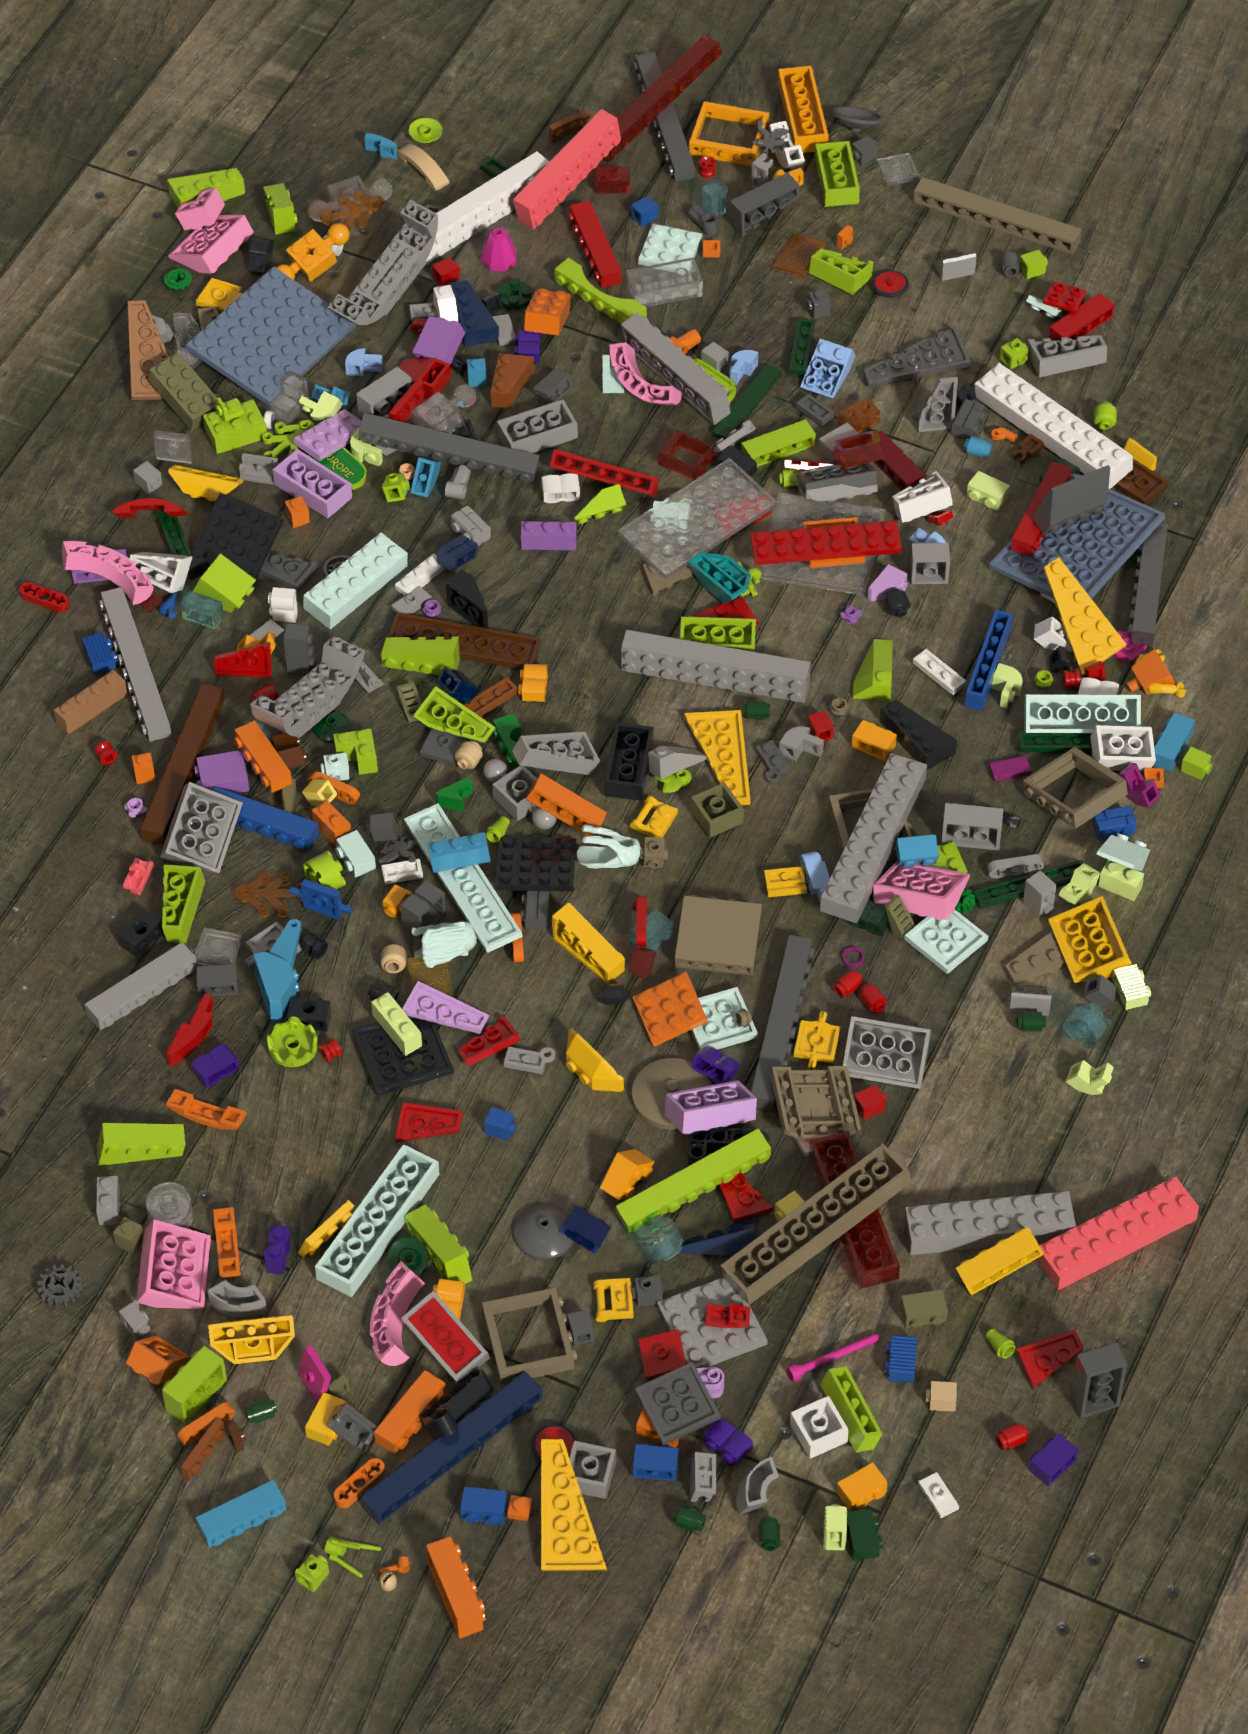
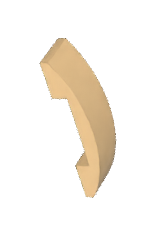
M408 144L397 150L398 156L405 163L409 161L425 176L426 183L435 191L449 184L448 178L438 164L419 147Z

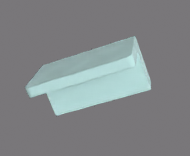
M602 355L603 393H624V386L618 379L614 366L610 365V355Z

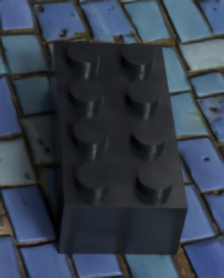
M616 723L604 782L606 797L643 801L649 769L648 752L652 751L654 727Z

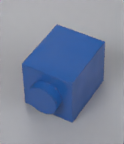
M647 196L631 205V217L642 227L658 218V204Z
M491 1107L484 1122L485 1134L508 1141L510 1134L513 1135L517 1127L513 1113Z

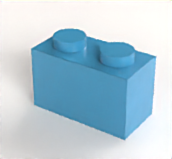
M936 834L897 838L895 842L898 866H903L904 868L914 867L915 864L930 866L937 862L939 858Z

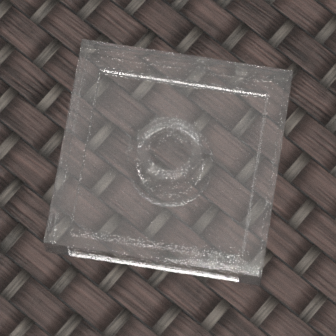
M910 153L877 159V165L886 186L917 181L920 178Z
M154 431L153 437L157 459L192 464L193 454L190 435Z
M204 928L194 954L197 964L211 966L234 964L242 941V935Z

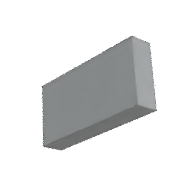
M509 314L493 316V319L499 326V346L515 343V332Z

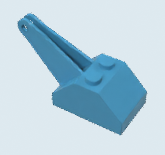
M292 919L287 923L269 953L253 954L256 979L271 1024L285 1019L288 1013L290 998H297L296 992H299L298 975L296 969H293L302 931L301 922L297 919Z

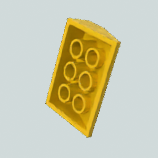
M1103 896L1048 919L1074 983L1085 982L1098 975L1111 978L1113 969L1132 965Z

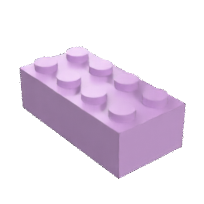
M298 449L273 469L274 485L295 498L302 496L307 506L326 518L332 516L352 499V488L349 481Z
M739 1080L666 1094L665 1116L682 1134H691L695 1131L710 1130L716 1127H727L731 1124L747 1123L748 1121L756 1120L757 1098Z

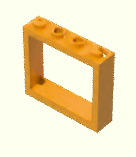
M703 102L689 142L691 156H711L715 160L752 166V163L759 157L762 148L757 147V144H753L752 149L699 140L698 138L706 117L757 125L758 121H763V126L761 127L768 130L769 113ZM758 131L755 141L757 139H764V135Z

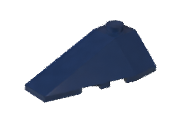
M752 1218L730 1224V1228L725 1231L719 1229L712 1230L704 1238L703 1235H697L676 1242L674 1250L679 1253L734 1256L759 1237L757 1220Z

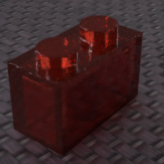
M596 167V194H630V167Z

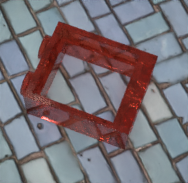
M679 430L674 432L658 452V465L694 481L704 474L706 467L712 464L715 459L713 445ZM681 447L702 456V458L693 466L673 456Z
M878 430L835 440L836 446L833 449L837 464L841 463L842 469L885 459Z

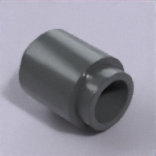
M1012 251L1003 253L1000 257L1002 272L1007 277H1015L1020 269L1018 256Z

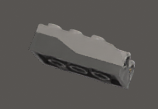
M866 459L796 472L798 490L803 495L805 501L834 502L839 498L850 499L855 497V495H870L872 492L878 491L876 470Z

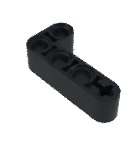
M716 1127L689 1134L688 1165L690 1166L707 1157V1153H714L754 1130ZM761 1131L762 1135L769 1144L768 1134L765 1131Z
M479 1369L471 1373L421 1415L422 1421L432 1436L446 1438L454 1434L459 1428L456 1421L493 1391L494 1387L484 1370Z

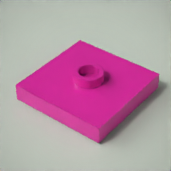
M311 1345L305 1347L298 1374L317 1404L323 1392L327 1393L331 1375Z

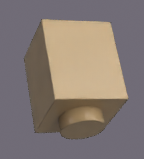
M931 1381V1388L926 1389V1402H930V1410L955 1412L957 1383Z

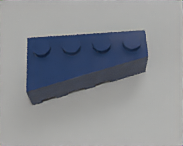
M468 280L450 283L455 296L459 323L465 331L463 336L465 347L498 342L499 326Z

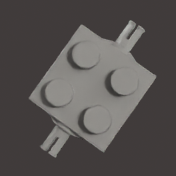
M275 922L245 942L246 947L252 954L269 953L284 928L278 922ZM299 944L297 948V953L301 951V947ZM254 955L244 960L247 967L254 964Z

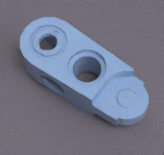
M818 852L800 854V864L803 866L810 894H817L821 903V896L830 880L825 861H822Z

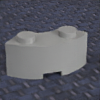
M224 1280L208 1290L210 1304L226 1316L245 1319L257 1317L267 1312L266 1300L255 1285L236 1287Z
M772 1457L762 1460L741 1480L736 1496L738 1514L758 1510L767 1502V1487L779 1477Z

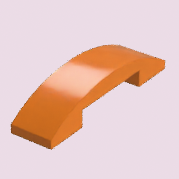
M174 1089L166 1103V1107L187 1119L224 1130H237L247 1114L246 1111L231 1106L224 1109L195 1100L193 1094Z
M234 1207L214 1209L213 1215L220 1278L240 1276Z

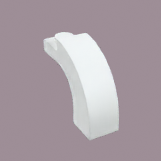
M786 121L769 125L771 134L775 129L783 128L784 130H789ZM790 133L782 136L781 138L787 141L784 144L783 150L780 151L779 147L778 149L776 147L773 148L777 151L775 155L783 168L802 165L805 159L801 145L794 146Z

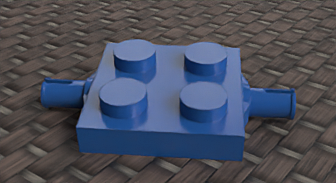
M304 879L301 889L294 886L290 888L289 894L300 897L305 909L337 920L342 916V912L351 915L353 911L352 906L343 904L340 891L333 887H326L315 881Z

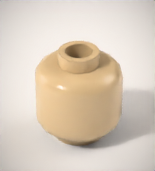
M474 741L463 742L455 753L457 765L462 769H474L483 757L481 746Z
M396 944L384 947L381 953L382 968L388 973L403 971L407 958L405 949Z

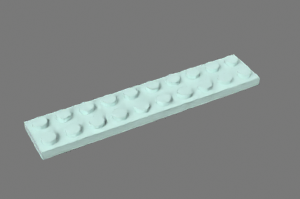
M439 803L404 818L405 825L418 842L419 847L430 864L431 860L427 843L460 837ZM478 864L436 872L467 922L473 926L477 938L487 953L523 937L522 931Z

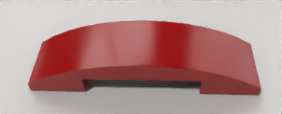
M156 498L129 501L113 509V514L119 518H136L137 511L164 510L170 517L188 516V512L180 506L167 500Z

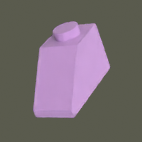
M888 564L870 585L868 600H882L886 597L885 594L888 591L896 588L905 591L908 586L907 573Z

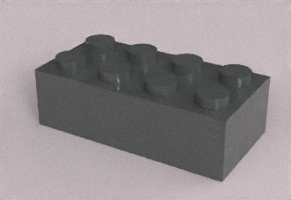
M1118 1343L1104 1344L1098 1349L1085 1350L1077 1355L1071 1400L1080 1418L1120 1406L1127 1362Z

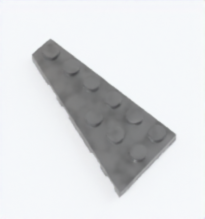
M953 325L945 332L940 331L936 333V336L931 339L926 338L904 349V352L899 355L897 353L892 355L891 359L885 362L880 361L864 369L863 375L868 387L970 367L971 361L957 328Z

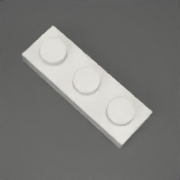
M433 553L395 584V589L406 596L420 586L422 588L446 567L437 563V555Z
M925 649L913 658L915 666L950 694L954 695L966 686L964 678L929 650Z

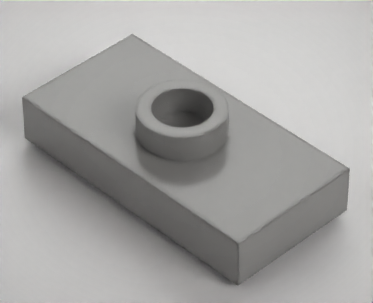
M419 586L392 604L391 607L395 613L411 615L425 606L428 600H432V596Z

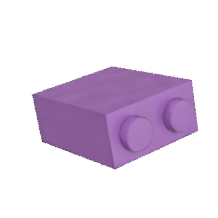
M429 316L412 353L416 358H436L451 364L465 331L457 321L452 320L450 322L439 316L436 318Z
M242 750L197 758V766H194L196 777H200V780L197 781L199 786L209 790H213L214 786L233 793L249 791Z

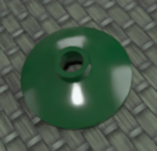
M331 711L313 726L314 734L325 742H334L333 734L350 732L351 729L349 718L337 711Z
M412 1237L396 1241L389 1249L387 1255V1262L391 1271L402 1261L417 1276L424 1271L429 1259L425 1245L420 1240ZM408 1257H413V1260L410 1263H407L406 1259Z

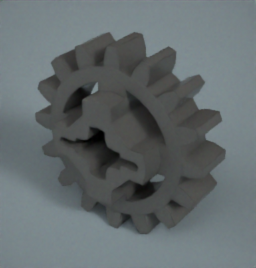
M61 1264L60 1268L53 1265V1270L45 1269L46 1275L40 1274L41 1281H37V1290L42 1301L48 1302V1306L56 1303V1308H59L60 1304H64L67 1307V1302L75 1303L74 1297L80 1298V1291L83 1290L82 1277L79 1276L78 1270L73 1271L72 1266L65 1269L64 1264Z

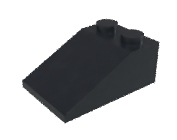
M461 569L446 581L447 605L473 626L488 629L487 607L477 583L471 574Z

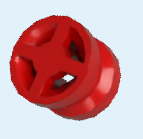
M711 156L702 157L699 160V174L704 178H711L716 174V160Z
M1074 669L1071 672L1063 670L1062 680L1064 689H1069L1071 686L1080 687L1081 677L1079 669Z
M109 741L99 743L94 749L102 765L112 764L118 757L117 752Z
M334 1038L330 1039L328 1043H322L318 1046L323 1059L327 1063L331 1062L334 1057L342 1056V1050Z

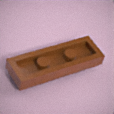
M506 677L463 705L482 717L518 694L519 688Z
M216 1418L181 1466L183 1478L190 1481L194 1475L200 1472L202 1463L206 1458H210L217 1442H221L225 1436L224 1421Z

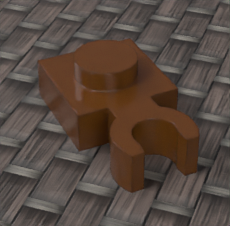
M1032 434L1028 435L1019 444L1020 450L1013 452V459L1021 457L1019 459L1020 464H1024L1028 456L1033 458L1045 447L1044 442Z

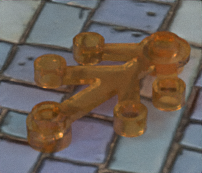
M358 191L354 194V199L357 203L347 199L346 196L338 199V204L341 208L349 207V209L335 213L326 209L320 213L319 218L323 224L331 225L334 223V220L349 216L342 222L349 231L355 219L358 227L364 228L368 224L367 219L374 211L380 210L384 206L385 201L379 195L369 197L362 191ZM362 211H365L362 216L358 217Z
M263 872L250 885L240 884L235 890V898L240 902H249L257 909L260 917L269 915V906L262 904L256 898H264L277 909V914L280 917H286L289 914L288 905L282 904L275 897H297V899L302 901L300 897L289 894L290 889H277L281 885H288L290 883V874L287 872L280 873L279 877L272 883L270 874ZM302 883L298 884L296 888L301 889ZM261 885L266 886L263 890H256Z

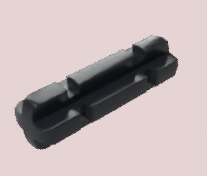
M1003 811L1002 823L1018 828L1021 818L1015 815L1012 817V814Z

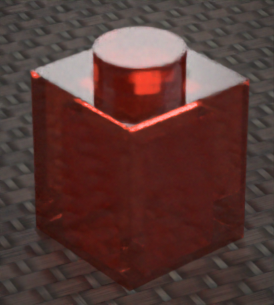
M642 946L635 947L628 971L633 972L634 976L645 978V976L652 974L657 951Z

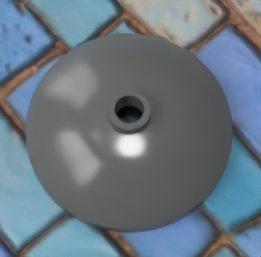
M838 106L833 109V115L842 124L851 127L853 131L870 129L883 122V116L880 113L869 109L853 106Z
M538 1205L527 1209L518 1217L514 1225V1239L518 1248L527 1256L539 1260H550L563 1255L571 1248L576 1236L575 1224L571 1216L563 1209L553 1205Z

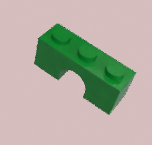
M512 713L493 720V726L496 729L493 731L492 736L498 740L501 753H505L507 765L515 770L520 765L512 750L517 743L514 741L518 740L521 736V725L515 714Z

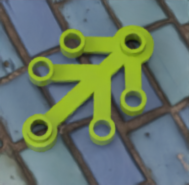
M302 420L297 425H285L283 422H277L274 426L277 434H283L284 432L294 433L275 436L270 432L264 433L262 435L264 444L282 443L273 451L265 452L263 456L276 458L289 446L291 449L289 455H291L298 449V446L294 444V438L314 427V423L310 420Z

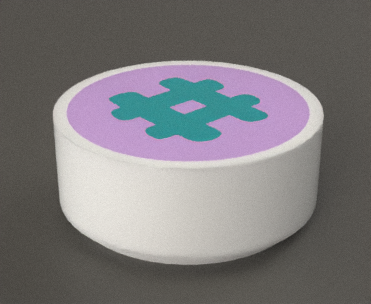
M273 411L265 412L264 421L266 429L273 428Z

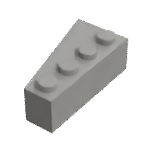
M1101 335L1080 336L1075 340L1061 337V340L1057 341L1043 338V341L1035 342L1034 339H1028V358L1038 376L1044 377L1106 363L1107 345Z
M586 732L520 736L512 750L520 766L592 775L600 762Z

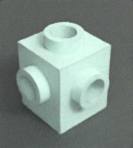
M347 754L324 755L321 773L339 781L349 780Z

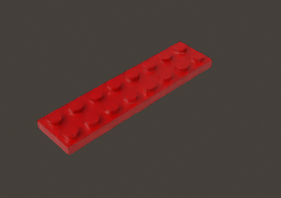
M897 521L753 532L750 536L755 565L902 553Z

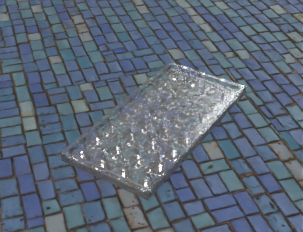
M728 458L619 529L618 535L664 579H667L687 566L688 560L700 552H708L775 508L777 501L732 459Z

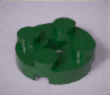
M512 278L497 288L503 308L511 310L512 307L520 310L527 307L531 301L532 289L527 283L520 281L518 278Z

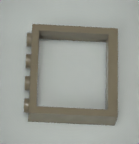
M1076 747L1023 780L1024 794L1027 798L1032 799L1039 806L1044 807L1054 816L1059 817L1075 829L1128 795L1127 784L1124 778ZM1073 768L1078 769L1107 788L1076 810H1072L1042 790V788Z
M873 789L829 796L828 808L841 854L849 840L841 810L865 806ZM907 820L900 832L902 838L912 837V825ZM895 845L887 861L897 860Z
M556 1287L482 1302V1313L500 1385L511 1383L515 1376L522 1375L525 1371L532 1378L574 1370V1360H577V1353L575 1348L571 1349L570 1343H573L570 1330L567 1331L565 1325H568L566 1312L562 1313L561 1307H564L561 1295H557ZM552 1303L565 1355L506 1367L494 1315Z

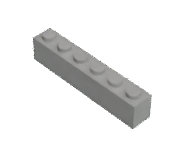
M183 942L85 1003L87 1016L100 1031L105 1027L111 1026L122 1016L128 1015L133 1009L144 1005L149 999L161 994L169 986L175 985L180 979L192 974L198 967L196 956Z

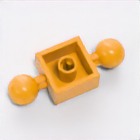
M335 223L330 226L328 236L324 239L312 229L286 249L292 264H283L276 268L293 280H295V274L300 271L309 282H312L337 263L335 253L330 247L332 245L345 244L350 237L349 229L342 223Z

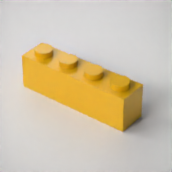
M1027 1227L1019 1229L1013 1236L998 1241L990 1249L982 1250L976 1257L963 1261L960 1266L956 1267V1270L970 1294L973 1295L1039 1258L1044 1253L1031 1230Z

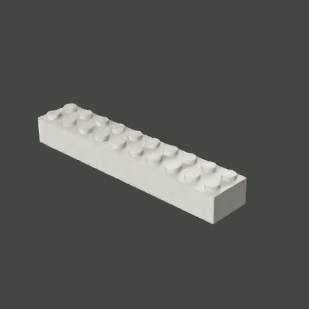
M535 152L436 213L438 214L437 234L425 265L515 210L513 199L550 161L540 153Z
M998 363L975 383L977 399L1028 435L1032 434L1043 441L1045 447L1082 473L1087 474L1109 465V489L1133 469V455L1002 364Z

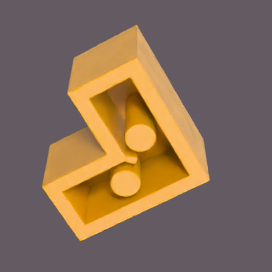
M636 1149L617 1152L600 1188L618 1200L628 1199L635 1191L634 1186L636 1182L647 1179L653 1171L652 1166L655 1161Z

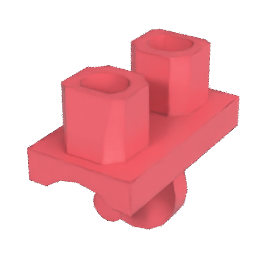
M135 858L129 867L123 888L129 889L132 894L141 895L154 867V862H145Z

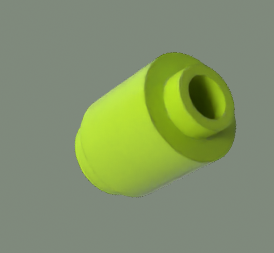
M782 469V473H779V483L783 484V487H798L796 472L804 470Z

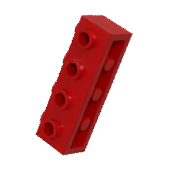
M1101 293L1091 297L1086 303L1079 306L1077 312L1066 314L1061 320L1054 322L1049 328V338L1051 341L1061 340V337L1075 340L1080 336H1086L1114 316L1115 304Z

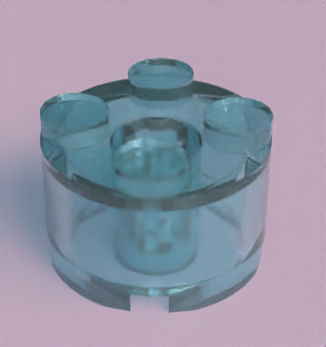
M1077 1003L1064 1021L1063 1031L1074 1043L1078 1040L1082 1042V1047L1094 1048L1100 1042L1111 1022L1100 1011L1101 1009L1097 1004Z
M662 1215L653 1217L650 1223L638 1228L635 1232L637 1242L651 1263H658L657 1260L662 1258L664 1261L673 1258L683 1248L682 1242H685L673 1219L663 1217Z

